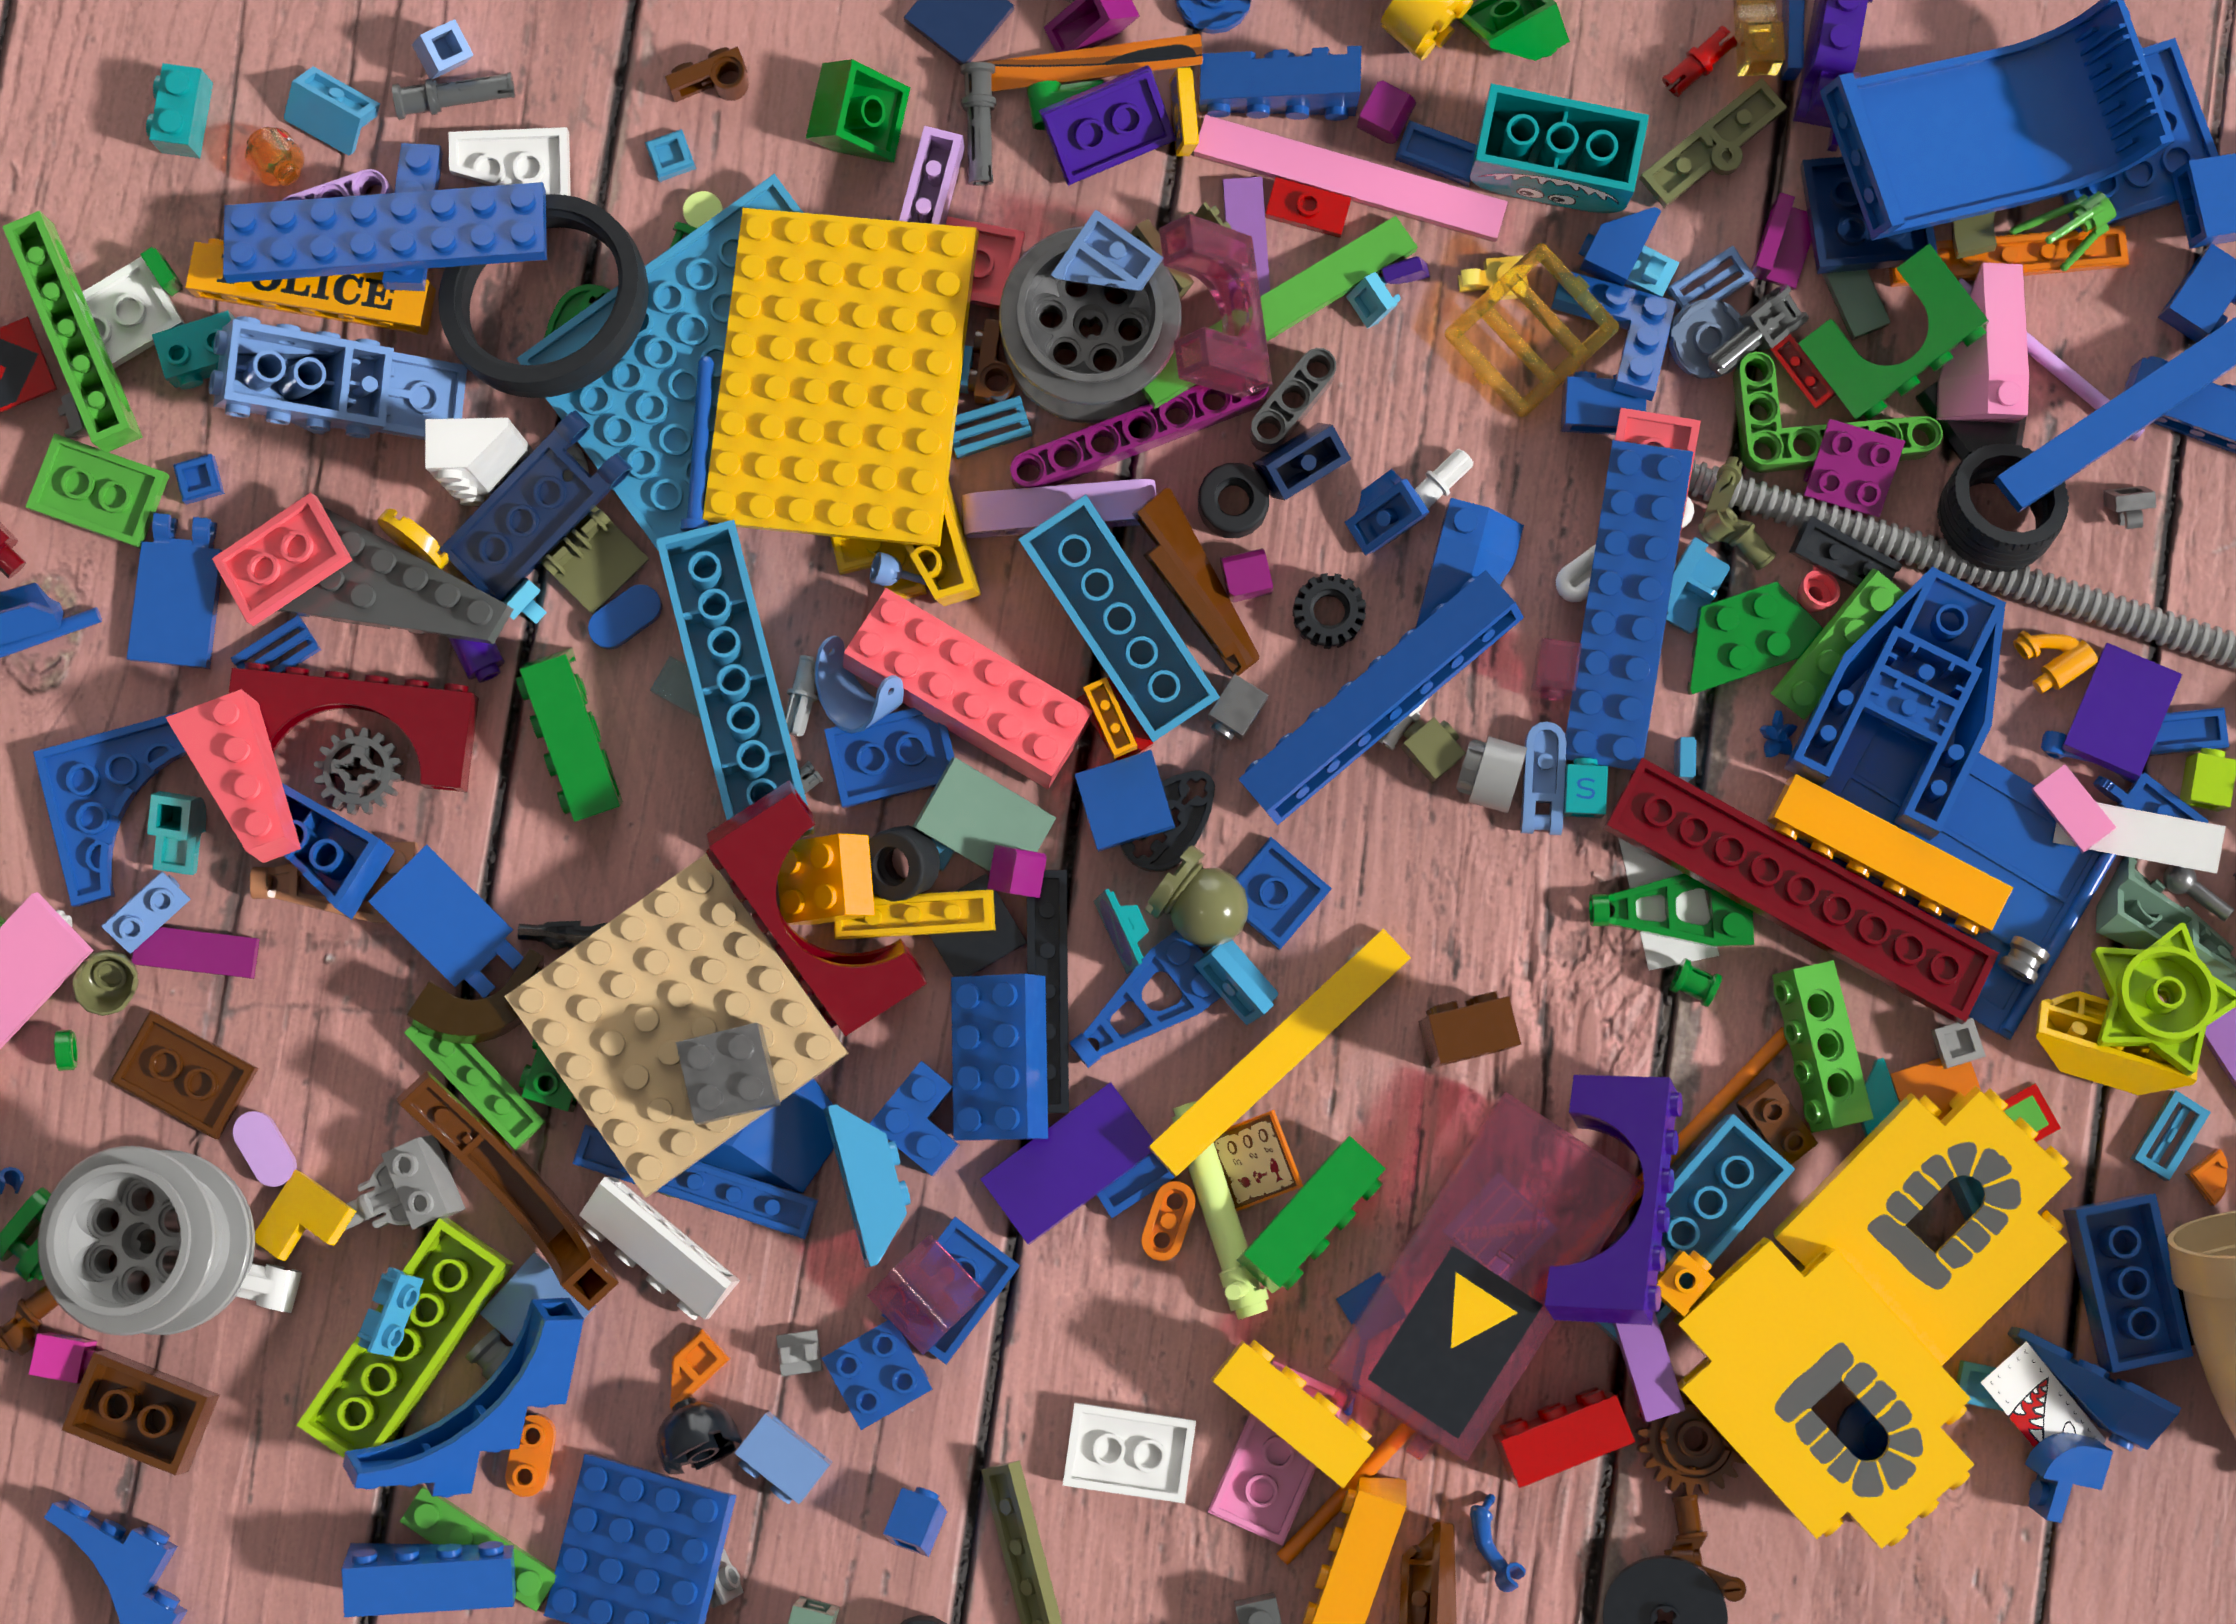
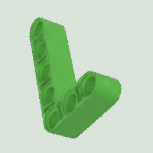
M1755 351L1747 354L1733 373L1740 452L1743 464L1747 469L1757 473L1807 469L1808 466L1813 467L1827 424L1782 428L1774 362L1769 355L1763 352ZM1755 366L1759 368L1762 372L1763 380L1758 382L1750 380L1746 376L1745 367ZM1753 404L1762 406L1766 410L1767 419L1763 421L1754 419L1750 414L1749 406ZM1928 416L1847 422V424L1904 440L1905 444L1899 461L1925 458L1940 444L1943 436L1941 425L1937 420ZM1913 430H1921L1926 433L1929 439L1928 446H1920L1913 440ZM1793 441H1805L1810 446V455L1801 456L1797 454L1793 447ZM1763 443L1767 445L1771 451V459L1764 460L1758 458L1753 450L1754 444Z

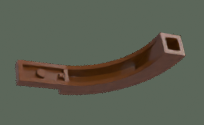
M425 1071L397 1097L398 1104L459 1159L510 1212L546 1258L560 1285L588 1311L591 1310L619 1283L613 1270L595 1243L539 1175L482 1117L478 1118L430 1072Z

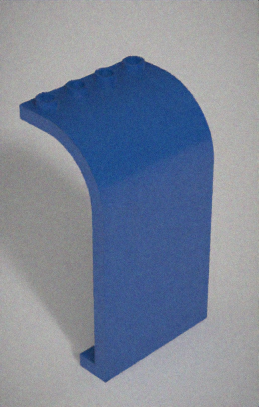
M2100 0L2071 21L2044 34L2013 45L1857 79L1854 78L1853 72L1839 75L1820 90L1872 240L2065 195L2120 174L2145 161L2175 141L2170 122L2166 118L2158 95L2157 86L2152 79L2144 57V50L2139 43L2129 9L2126 7L2124 0Z

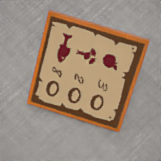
M1274 1110L1229 1127L1214 1141L1236 1212L1303 1187Z

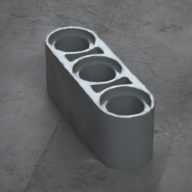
M1314 348L1304 354L1252 420L1250 439L1256 449L1262 452H1271L1283 445L1329 388L1336 372V360L1330 351L1324 348ZM1314 362H1320L1327 367L1328 374L1321 378L1313 377L1309 374L1307 366ZM1294 392L1303 398L1304 403L1298 408H1289L1283 403L1282 397L1287 393ZM1263 423H1272L1278 428L1279 434L1275 438L1265 439L1258 433L1257 428Z

